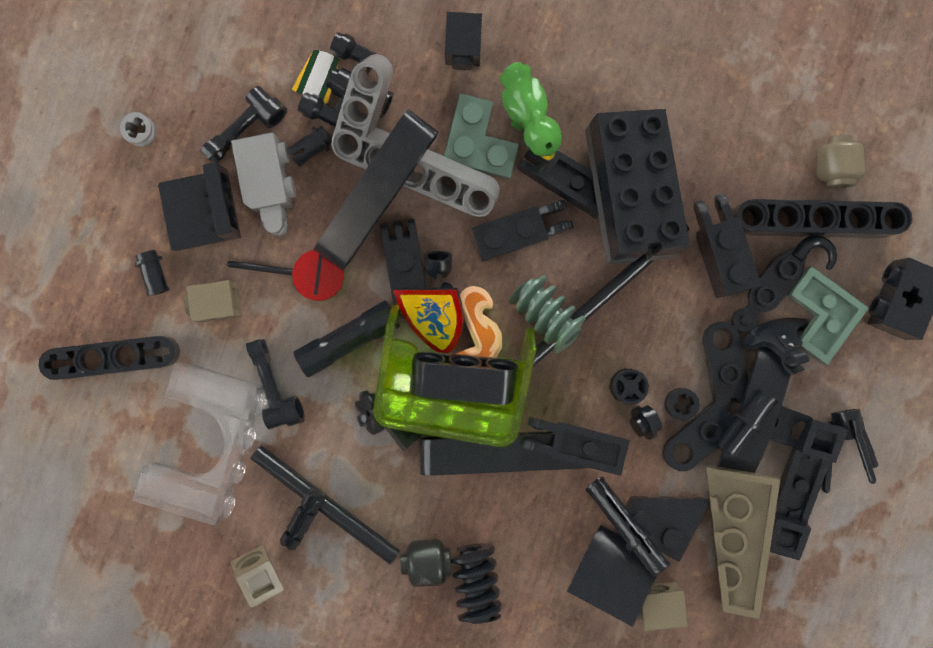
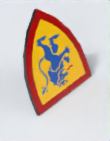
M444 282L439 288L393 289L403 318L413 332L434 351L450 353L456 347L463 333L464 325L463 306L458 288H453L450 283Z

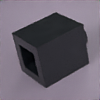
M447 12L445 65H452V68L456 70H471L473 66H480L482 13Z

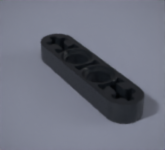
M167 336L52 348L46 350L41 355L38 367L42 375L50 380L163 368L177 362L180 356V348L173 338ZM160 342H162L163 347H169V354L164 355V361H162L161 356L146 357L145 350L159 349ZM125 346L132 347L136 354L135 361L129 366L122 364L119 359V352ZM90 350L97 351L101 357V363L95 370H91L85 365V356ZM57 358L59 360L74 359V366L60 367L58 370L57 368H52V361H56Z

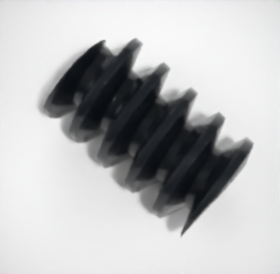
M487 543L458 547L456 550L460 551V555L452 558L451 563L462 565V569L454 572L452 575L455 579H462L464 583L456 586L454 591L465 594V598L458 600L456 606L467 608V612L460 614L458 620L472 624L498 620L501 618L499 612L502 609V604L496 598L500 595V589L494 585L498 581V575L496 572L491 571L496 567L497 563L494 558L489 557L494 553L495 547Z

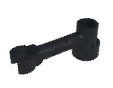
M256 86L248 92L245 98L250 106L229 128H226L220 135H216L213 139L207 141L200 151L213 163H218L230 149L231 141L236 140L257 119L267 128L275 127L286 116L287 108L278 98H272L261 86Z
M265 339L246 343L247 352L252 359L253 365L257 368L269 408L262 410V418L267 429L270 430L285 424L293 426L304 422V410L299 398L294 395L281 399L275 378L273 377L274 374H272L269 350Z

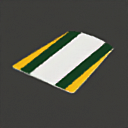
M313 50L292 90L303 95L305 92L314 93L322 97L325 104H328L331 89L327 88L326 84L334 68L338 69L339 60L327 52Z

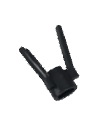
M860 409L832 412V421L827 423L848 429L845 440L855 439L868 480L871 484L876 483L873 468L878 467V461L865 430ZM833 462L829 463L823 480L824 493L830 492Z

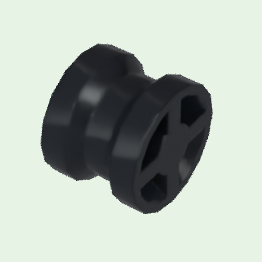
M625 368L613 374L610 379L609 388L615 399L625 404L633 405L645 399L648 394L649 384L643 373L638 370Z

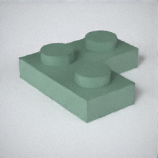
M460 93L444 157L484 174L510 180L519 144L486 136L494 102Z
M812 266L804 270L800 280L786 295L814 315L799 338L804 342L801 349L822 365L829 364L869 309Z

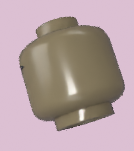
M851 135L829 137L828 143L820 146L816 151L817 179L826 183L827 188L832 189L856 186L857 180L863 178L866 173L865 147L860 142L851 141Z

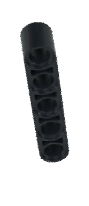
M408 109L397 122L317 242L314 251L343 271L429 149L439 131Z
M751 199L732 208L734 218H740L745 235L810 237L817 235L845 238H885L907 231L913 219L910 209L899 202ZM744 209L752 212L754 216L752 226L747 225L742 219ZM779 210L784 211L788 215L789 222L787 227L778 221ZM815 211L819 212L823 217L822 227L816 225L813 220ZM850 212L854 213L858 219L856 228L849 222ZM886 213L892 218L891 228L885 223L884 217Z
M551 431L419 438L421 475L562 470L588 467L553 459L548 454L522 447L523 440L529 438L552 446L555 432Z

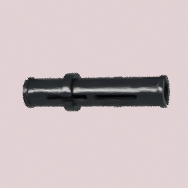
M602 476L593 481L586 488V492L590 494L608 520L626 541L625 547L630 553L634 552L652 578L668 568L671 563L666 560L650 539L652 534L648 529H642L607 484L605 478Z

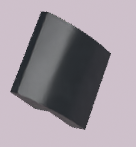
M600 525L567 592L633 627L657 576L652 578L634 552L630 553L625 547L627 543L620 534Z

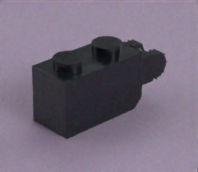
M723 193L715 195L714 199L715 208L721 223L713 225L708 207L704 201H696L693 206L700 228L696 232V240L716 298L730 296L761 286L740 218H734L729 201Z

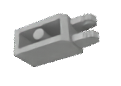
M274 133L232 140L243 204L260 214L261 221L264 223L262 226H264V230H267V233H272L271 235L283 236L289 230L286 209L293 208L291 198L296 197L294 180L292 176L287 177L285 163L290 162L286 143L281 142Z

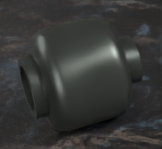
M439 539L411 541L408 545L407 553H401L400 556L401 575H408L409 582L413 587L442 585L446 580V576H451L450 547L445 548L443 541Z

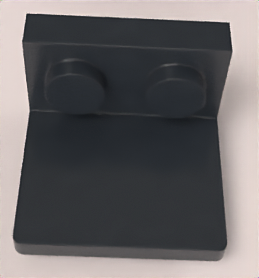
M214 162L202 165L203 174L160 182L158 184L171 250L180 251L241 238L228 170L219 163Z

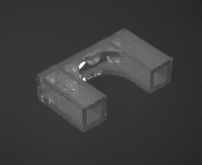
M187 362L175 363L165 398L195 406L210 413L218 421L224 436L223 452L213 469L205 473H191L158 462L143 466L133 501L216 526L225 517L229 518L236 501V497L232 496L235 483L239 484L246 469V463H242L246 449H251L256 437V430L252 429L256 415L261 416L267 399L263 395L264 387Z

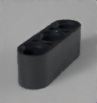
M425 351L417 352L412 356L409 390L413 395L424 398L488 404H510L514 400L518 365L511 360Z

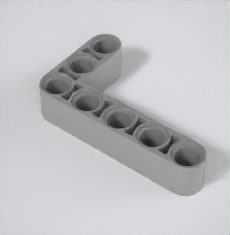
M370 55L354 67L331 143L334 153L339 158L365 170L390 134L377 128L393 77L392 64L383 55ZM367 67H371L377 72L378 82L372 81L367 76ZM356 101L365 104L368 115L362 114L358 110ZM347 134L355 137L358 146H354L348 141ZM430 150L426 151L418 163L424 173L420 174L413 170L403 185L477 217L489 214L500 194L499 184L491 176ZM442 177L452 178L456 183V187L447 186ZM474 191H483L487 194L489 200L483 201L478 199Z

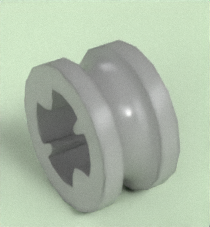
M140 112L127 114L120 123L121 135L126 141L135 146H147L156 137L157 129L154 122ZM142 121L141 125L145 127V132L138 133L136 136L135 133L131 132L133 126H139Z

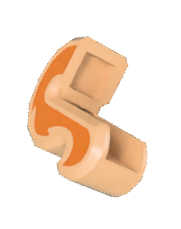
M476 286L467 287L461 292L460 298L463 306L464 320L475 346L457 354L497 358L502 349V333L494 321L483 315L485 309H492L493 301L489 293L483 288Z

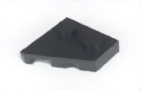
M630 496L626 508L642 529H648L652 534L650 539L659 551L680 562L710 501L703 497L676 498L661 496L659 498H649L647 496Z

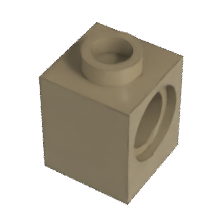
M226 280L186 286L187 295L184 296L183 304L187 316H190L191 322L202 323L242 317L237 282Z
M263 545L230 562L235 579L250 608L284 591L279 576Z
M677 582L653 585L637 618L645 632L688 627L684 590Z

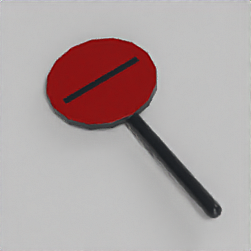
M314 250L302 254L295 262L293 269L237 261L227 262V266L230 268L292 275L297 291L305 298L313 301H324L335 296L341 289L344 281V270H340Z

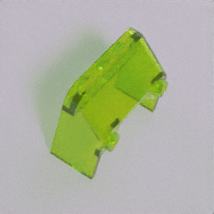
M393 304L386 325L373 407L375 420L381 426L390 429L496 447H504L514 442L518 435L536 354L534 329L526 328L520 360L503 358L511 360L518 365L514 400L510 404H488L424 398L413 395L409 390L412 356L419 351L413 343L395 339L400 305Z

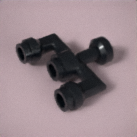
M337 32L330 45V52L334 53L335 56L343 60L352 59L358 62V64L370 55L377 54L357 44L354 37L346 33ZM371 67L366 69L367 76L372 69ZM334 68L328 77L326 87L331 89V94L340 98L335 108L325 104L322 97L314 93L305 92L299 102L298 112L303 113V116L311 120L320 119L335 127L352 72L344 68L340 70ZM389 90L380 118L386 115L393 100L394 93Z

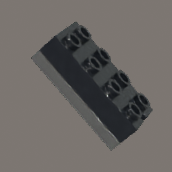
M666 109L597 113L585 129L606 264L634 262L643 254H646L647 261L675 258L688 249L690 243Z

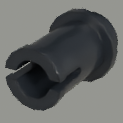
M323 126L319 128L312 127L313 132L292 146L287 147L291 156L296 155L303 149L305 150L293 158L299 167L324 149L327 152L330 150L329 146L332 143V138Z
M156 250L135 255L137 262L134 263V266L139 267L147 291V297L169 291L170 289L167 286L160 261L163 260L162 256H158Z

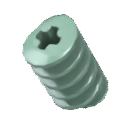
M545 275L537 279H530L512 293L508 302L510 304H517L516 310L520 314H526L525 320L529 324L536 323L535 331L538 334L546 333L544 341L548 345L556 343L554 351L560 353L579 337L585 317L582 315L573 320L571 316L576 308L573 305L564 310L561 308L566 297L562 295L553 299L552 296L557 289L554 285L546 289L542 288L547 280Z

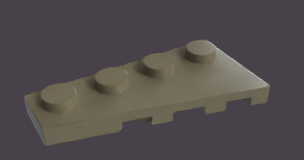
M706 465L723 612L760 619L780 478Z

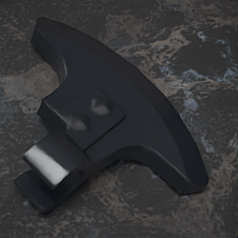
M781 318L765 322L755 327L743 341V346L749 351L759 347L772 349L781 358L786 372L794 375L804 371L805 369L801 364L809 361L808 355L801 349L804 342L797 335L798 331L807 327L808 321L801 318Z

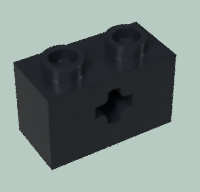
M912 258L894 260L886 267L882 275V282L884 284L880 294L873 299L869 307V314L871 316L867 324L904 340H923L933 315V267Z

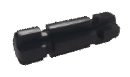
M310 488L305 493L301 505L298 506L287 526V530L284 531L280 538L282 546L293 551L300 545L304 534L308 531L317 515L318 509L321 508L325 501L324 493L319 492L316 488Z

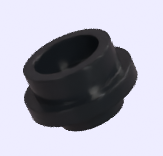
M649 405L644 407L637 406L631 410L632 418L630 419V425L639 437L644 436L649 440L655 438L657 432L662 429V423L656 411Z

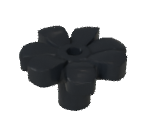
M368 390L360 392L359 400L355 401L356 410L361 413V415L357 416L360 427L366 426L367 431L372 435L384 431L385 424L382 418L392 412L391 402L389 400L378 402L377 395L375 393L370 394Z

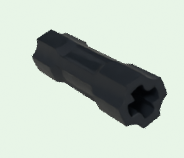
M384 300L363 312L354 320L322 338L309 342L293 351L302 372L308 378L331 366L338 359L372 340L381 338L401 325L388 302Z

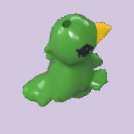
M521 62L512 63L504 70L499 80L506 89L502 91L504 108L512 120L511 126L518 131L524 130L525 145L533 154L549 161L561 146L562 132L557 121L547 116L548 99L545 89L535 77L531 78V67L528 64L522 65Z

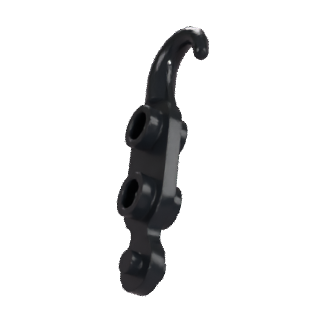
M814 235L806 237L796 247L773 259L759 276L761 286L749 289L748 305L733 313L731 318L732 325L739 332L747 333L752 331L757 325L758 315L761 312L775 309L800 280L807 255L813 248L820 247L827 252L828 262L826 269L831 270L837 261V251L834 244L823 236Z

